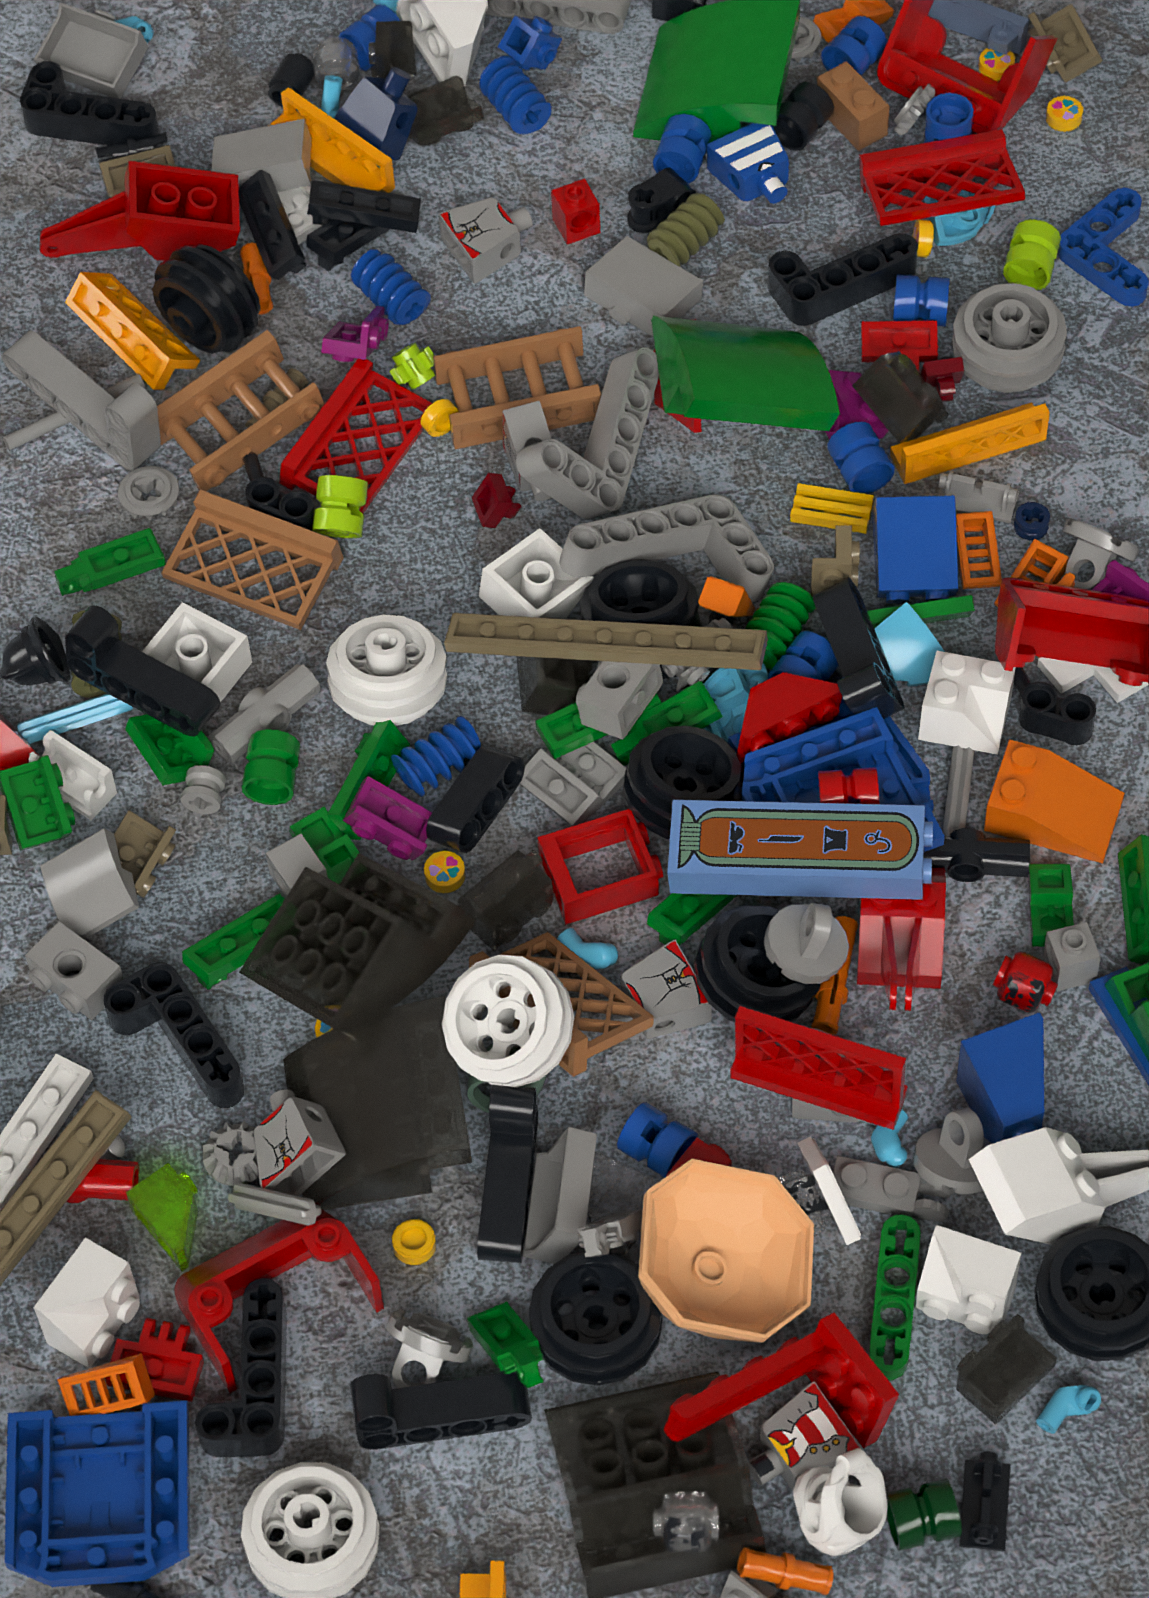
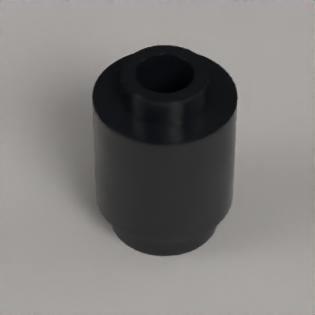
M298 53L284 56L269 82L270 89L268 95L274 103L283 107L281 93L288 87L302 97L304 96L315 76L314 73H316L308 57Z

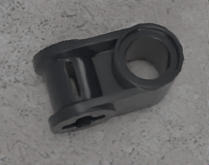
M672 168L662 169L655 176L630 189L628 203L631 206V210L627 215V223L635 232L649 233L656 229L662 221L666 220L670 213L676 211L681 203L686 202L691 194L697 192Z

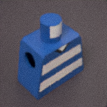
M752 123L707 144L708 171L742 201L748 202L764 195L770 203L775 204L783 200L787 195L788 190L785 184L789 179V159L772 125Z

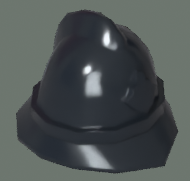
M33 617L29 624L21 628L20 633L6 646L3 652L0 678L27 686L46 682L53 684L57 681L67 683L71 679L70 669L66 662V653L60 636L45 621L38 617Z

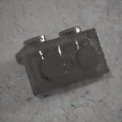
M411 21L376 22L375 42H369V63L376 64V67H372V77L386 79L392 67L400 68L410 76L416 75L417 67Z
M458 75L407 96L417 104L418 108L408 137L420 146L436 144L441 141L443 136L452 132L469 130L474 126V123L485 119L481 105L467 96L463 80Z
M1019 1314L1015 1315L1008 1323L1004 1320L999 1322L989 1333L986 1339L988 1343L978 1353L975 1350H971L966 1354L956 1369L959 1372L956 1390L994 1424H997L1056 1365L1057 1358L1024 1330L1025 1319Z

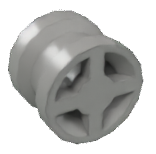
M199 765L190 767L185 778L188 787L182 791L181 795L182 805L188 810L199 814L216 813L221 807L222 798L219 792H222L225 788V775L218 769L210 766Z

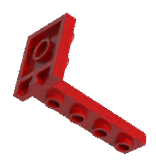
M835 1312L820 1319L815 1332L800 1340L798 1337L790 1338L778 1348L777 1352L766 1358L762 1355L754 1357L744 1365L741 1371L730 1377L727 1374L718 1376L705 1390L694 1396L692 1393H687L679 1397L670 1407L671 1412L664 1432L671 1440L681 1441L806 1374L811 1382L816 1383L850 1433L864 1449L878 1441L899 1397V1393Z

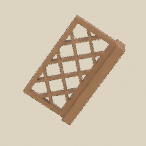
M200 489L193 502L196 509L161 572L163 578L301 630L332 570L337 571L344 559L338 540ZM201 523L215 527L218 533V537L197 544L194 536ZM239 538L250 541L252 550L231 557L226 543ZM222 545L227 559L205 567L201 553ZM275 550L284 553L287 560L286 563L265 570L260 556ZM197 555L201 569L189 574L176 571L181 560ZM257 558L261 572L240 580L235 566ZM310 563L321 567L315 578L302 583L299 582L295 571L296 568ZM231 568L236 582L223 587L212 585L209 578L210 575ZM291 571L296 585L274 593L269 579ZM262 581L266 582L270 595L255 601L246 598L244 588ZM309 590L305 597L304 592ZM300 594L302 604L296 616L280 610L278 601ZM274 604L275 608L270 607L268 605Z
M548 932L499 954L524 957L553 971L557 977L559 972L577 973L582 977V980L558 978L567 991L579 992V998H570L573 1011H576V1016L574 1017L571 1042L558 1064L573 1077L587 1070L588 1058L653 1027L654 1016ZM545 949L556 956L555 959L532 957V955ZM483 951L470 956L469 968L476 962L490 957ZM508 986L500 990V997H508L511 987ZM585 993L603 994L609 1000L584 999ZM530 994L527 998V1004L530 1007H535L533 996ZM582 1011L606 1014V1019L581 1018ZM612 1014L626 1015L632 1017L633 1020L629 1022L612 1021L611 1017ZM515 1019L512 1027L517 1029L520 1020ZM581 1031L603 1032V1034L588 1041V1037Z

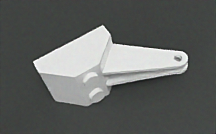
M398 0L396 15L445 92L448 93L464 87L476 58L481 35L484 31V19L488 9V0Z
M1047 1127L990 1144L969 1159L1004 1234L1054 1245L1061 1237L1083 1227H1098L1105 1207L1149 1190V1150L1081 1153V1148L1072 1135Z

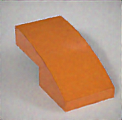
M845 0L843 8L815 14L813 22L820 29L821 36L829 43L836 35H839L841 30L854 17H867L880 26L893 16L895 10L885 0Z

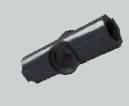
M961 828L954 830L950 833V836L944 835V845L924 852V858H932V868H945V873H948L952 879L960 882L978 881L984 875L1028 877L1030 840L986 838L985 834L979 830Z

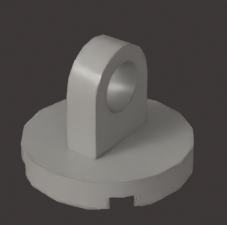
M1069 518L1063 526V533L1078 539L1065 570V574L1070 572L1076 576L1075 588L1092 590L1105 578L1107 565L1112 560H1115L1117 556L1135 562L1139 553L1138 546L1126 540L1124 542L1118 540V538L1110 533L1082 521ZM1092 562L1095 567L1094 576L1088 582H1081L1078 578L1080 567L1084 563Z
M811 903L810 905L795 904L781 909L770 921L764 937L766 954L771 963L774 964L775 962L782 969L781 973L787 978L803 984H821L829 980L831 976L838 973L847 960L849 950L847 935L838 920L832 916V910L829 905Z
M970 1108L952 1111L946 1115L942 1128L928 1131L921 1135L917 1141L913 1158L914 1167L920 1177L933 1187L943 1190L945 1185L955 1188L954 1193L963 1195L984 1191L969 1159L992 1143L984 1138L983 1127L976 1113Z
M402 1309L391 1312L386 1325V1331L402 1342L392 1371L393 1381L398 1388L435 1383L444 1360L461 1363L468 1361L473 1349V1342L469 1337H465L464 1341L459 1340L461 1333L457 1331V1328L422 1313H413L411 1319L404 1317L405 1311ZM413 1360L421 1362L427 1370L426 1380L421 1383H412L407 1380L403 1371L404 1365L407 1362Z

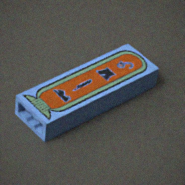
M673 800L667 871L670 893L923 900V884H931L932 858H924V847H933V822H925V805Z

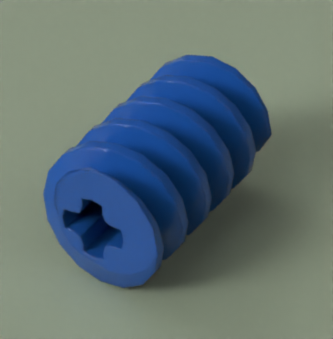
M501 56L494 59L483 70L479 80L480 90L488 98L489 102L495 106L497 112L503 116V119L509 123L513 131L518 134H530L541 129L546 124L551 115V104L546 102L544 95L538 91L535 84L531 83L530 78L523 73L521 67L516 65L513 58Z
M371 249L364 253L352 268V282L357 288H360L366 297H369L375 306L384 307V315H387L393 324L405 325L416 320L423 314L430 303L431 295L426 289H422L419 282L413 280V277L407 271H404V268L399 263H396L390 254L384 253L381 255V252L377 249Z
M459 716L455 720V726L451 723L445 724L441 729V733L438 731L431 732L428 735V741L425 739L417 740L414 743V749L405 747L401 750V757L393 754L391 760L397 774L409 789H413L420 797H423L425 795L424 782H427L433 789L439 787L436 775L440 774L447 781L452 780L450 767L454 766L461 773L465 768L464 759L467 758L470 761L481 747V743L469 721Z

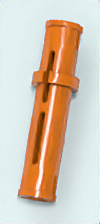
M847 916L835 917L847 935L849 943L847 960L836 975L831 976L829 980L820 984L819 991L815 995L817 1005L811 1028L831 1035L837 1034L841 1008L848 999L849 990L846 987L855 936L859 926L855 919Z

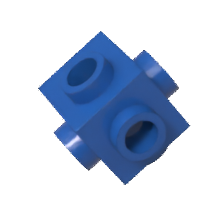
M514 16L498 47L515 60L516 65L524 70L529 71L531 67L546 70L547 66L555 59L557 48L562 38L551 31L553 25L539 16H535L533 19Z

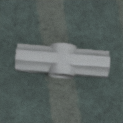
M296 664L267 689L262 687L253 689L241 701L238 712L208 736L213 748L225 762L234 763L247 752L248 741L253 733L265 729L284 731L291 721L292 714L321 691L320 683L312 671L304 664Z

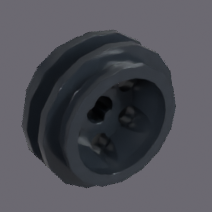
M199 244L191 247L186 245L176 248L169 260L163 261L158 265L154 274L155 283L152 288L154 302L170 327L186 342L201 351L211 354L221 351L229 352L236 350L245 337H249L255 332L258 325L257 315L261 309L259 297L244 272L226 255L210 246Z
M635 560L621 562L608 567L593 579L592 583L585 589L580 600L581 620L700 627L696 587L676 568L658 561Z
M691 726L666 727L641 739L629 756L628 767L624 774L622 792L629 809L635 814V817L640 822H643L648 830L670 840L672 801H742L744 766L743 763H740L735 750L723 738L705 729Z
M741 905L725 911L708 927L705 937L699 944L694 960L697 985L708 1003L732 1022H735L739 1006L794 1022L810 1006L813 997L819 991L820 984H803L789 978V984L785 983L781 979L782 969L775 962L772 964L767 957L764 946L766 928L779 909L771 906Z
M1111 1226L1083 1227L1061 1237L1044 1255L1034 1290L1037 1316L1048 1336L1069 1353L1092 1361L1122 1360L1143 1351L1149 1345V1245L1137 1235ZM1085 1268H1092V1272L1088 1275H1082L1077 1272ZM1109 1268L1117 1272H1120L1123 1275H1113L1110 1272ZM1069 1289L1074 1291L1077 1296L1076 1299L1068 1301L1063 1290ZM1139 1291L1142 1300L1137 1303L1130 1301L1127 1297L1128 1292Z
M584 1251L567 1255L545 1271L533 1289L529 1308L530 1328L534 1337L538 1339L543 1360L551 1370L572 1382L600 1386L625 1380L647 1364L659 1346L663 1317L641 1285L638 1277V1263L616 1252H609L607 1255L585 1257ZM598 1291V1293L592 1296L586 1295L584 1292ZM618 1295L624 1298L628 1304L619 1306L615 1304L614 1298ZM565 1303L573 1307V1311L569 1315L558 1313ZM595 1323L604 1325L601 1329L589 1328L591 1324ZM626 1324L632 1325L624 1335H621L619 1332L621 1326ZM566 1334H575L576 1341L569 1338Z

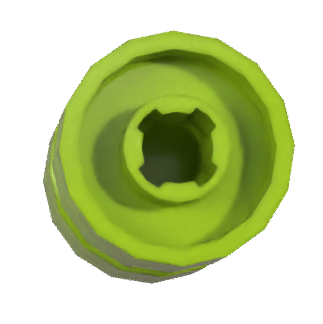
M1036 219L1018 223L1014 228L1010 250L1007 253L1003 275L1009 283L1029 286L1037 291L1045 288L1050 283L1054 269V259L1057 258L1061 242L1059 231L1053 225Z
M319 476L316 499L321 503V507L314 510L312 531L336 538H361L365 516L359 510L360 507L366 505L368 482L346 476Z

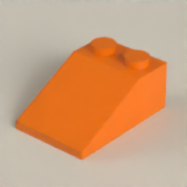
M1009 739L987 804L984 831L1011 839L1030 840V844L1103 864L1125 793L1048 749Z

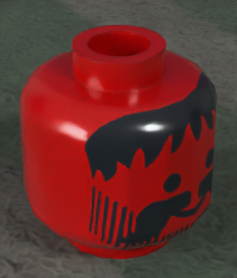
M1019 951L1012 958L1007 955L1005 956L992 986L998 988L997 997L1001 1002L1025 1013H1033L1037 1010L1040 1003L1047 1007L1049 1006L1058 983L1051 981L1053 976L1051 964L1026 952Z

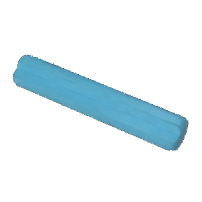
M107 693L17 724V731L31 744L43 740V737L49 730L56 734H61L130 711L133 707Z

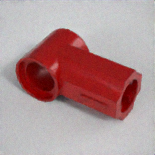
M99 1159L66 1202L72 1204L80 1203L88 1198L134 1201L139 1188L140 1167L138 1162Z

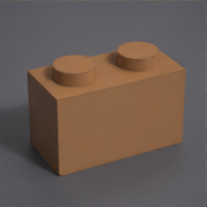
M847 61L817 77V85L829 95L834 105V113L828 120L858 151L888 135L889 105Z

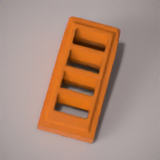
M992 511L956 514L957 563L962 589L1000 587L1002 577ZM982 531L983 536L965 537V532ZM985 544V549L967 550L966 545ZM987 557L988 562L969 564L968 558ZM990 570L991 577H970V571Z
M1034 539L1010 578L1031 580L1026 577L1029 572L1044 580V583L1057 584L1065 573L1069 556ZM1038 561L1051 568V570L1047 573L1034 566V564ZM997 597V599H996L995 602H994V605L997 606V607H998V597Z
M712 576L707 577L698 600L702 608L729 617L753 616L755 607L744 587Z
M141 1353L57 1379L69 1416L110 1413L147 1403L155 1396ZM121 1373L126 1375L131 1390L129 1394H125L119 1376ZM109 1376L116 1397L112 1399L104 1379ZM95 1380L102 1402H95L89 1381ZM80 1384L87 1406L79 1407L72 1385Z

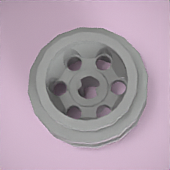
M1016 283L996 284L971 295L959 307L953 323L951 342L954 358L962 357L964 374L986 389L1003 393L1022 392L1046 382L1060 368L1066 348L1067 329L1064 315L1053 300L1049 299L1046 295L1032 287ZM979 335L986 336L988 340L984 341Z

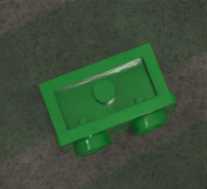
M147 714L130 717L125 727V730L163 786L184 782L187 770L190 767L208 766L214 753L211 741L204 735L202 730L195 737L188 736Z
M48 755L39 757L37 761L0 771V789L2 795L7 800V811L20 851L67 838L72 833L71 826L75 825L72 807L69 802L63 803L59 787L63 786L59 766L57 763L51 764Z

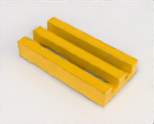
M798 483L793 508L790 513V522L836 529V525H852V532L867 534L874 495ZM801 508H809V509L821 510V511H824V513H823V512L810 511V510H804V509H801ZM839 514H846V515L858 516V517H862V519H860V518H854V517L841 516V515H839Z

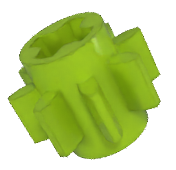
M416 342L391 357L396 365L389 372L397 384L408 383L411 389H415L436 375L431 368L434 366L433 356L435 355L429 346L419 349Z

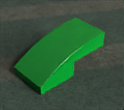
M324 806L291 825L289 832L293 838L299 834L303 835L326 868L328 884L335 889L368 870L369 866L347 834L343 835L327 815L328 811Z
M1029 864V908L1032 947H1045L1048 931L1074 925L1070 864Z

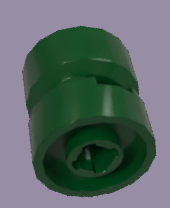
M947 1478L921 1484L918 1493H915L910 1487L886 1492V1518L897 1551L923 1546L928 1536H931L936 1542L961 1536L962 1528L954 1492Z

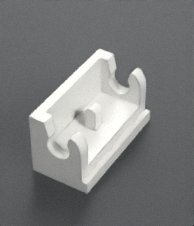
M49 730L43 737L45 750L42 756L48 755L51 764L57 763L63 779V786L59 787L63 803L69 802L72 809L92 821L117 794L112 770L52 730ZM31 752L29 763L37 761L40 756Z

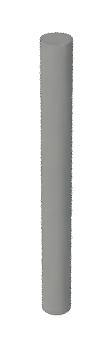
M136 374L104 390L116 399L133 383H137L143 388L145 385L141 376ZM55 412L4 436L3 440L10 451L70 422L60 413Z

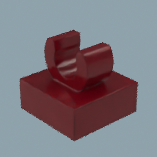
M962 357L924 362L920 373L922 387H935L938 402L953 400V394H956L955 384L961 382L965 371Z
M488 473L471 497L482 527L496 528L503 517L514 518L522 508L520 503H512L511 498L516 493L515 488L506 486L502 474Z

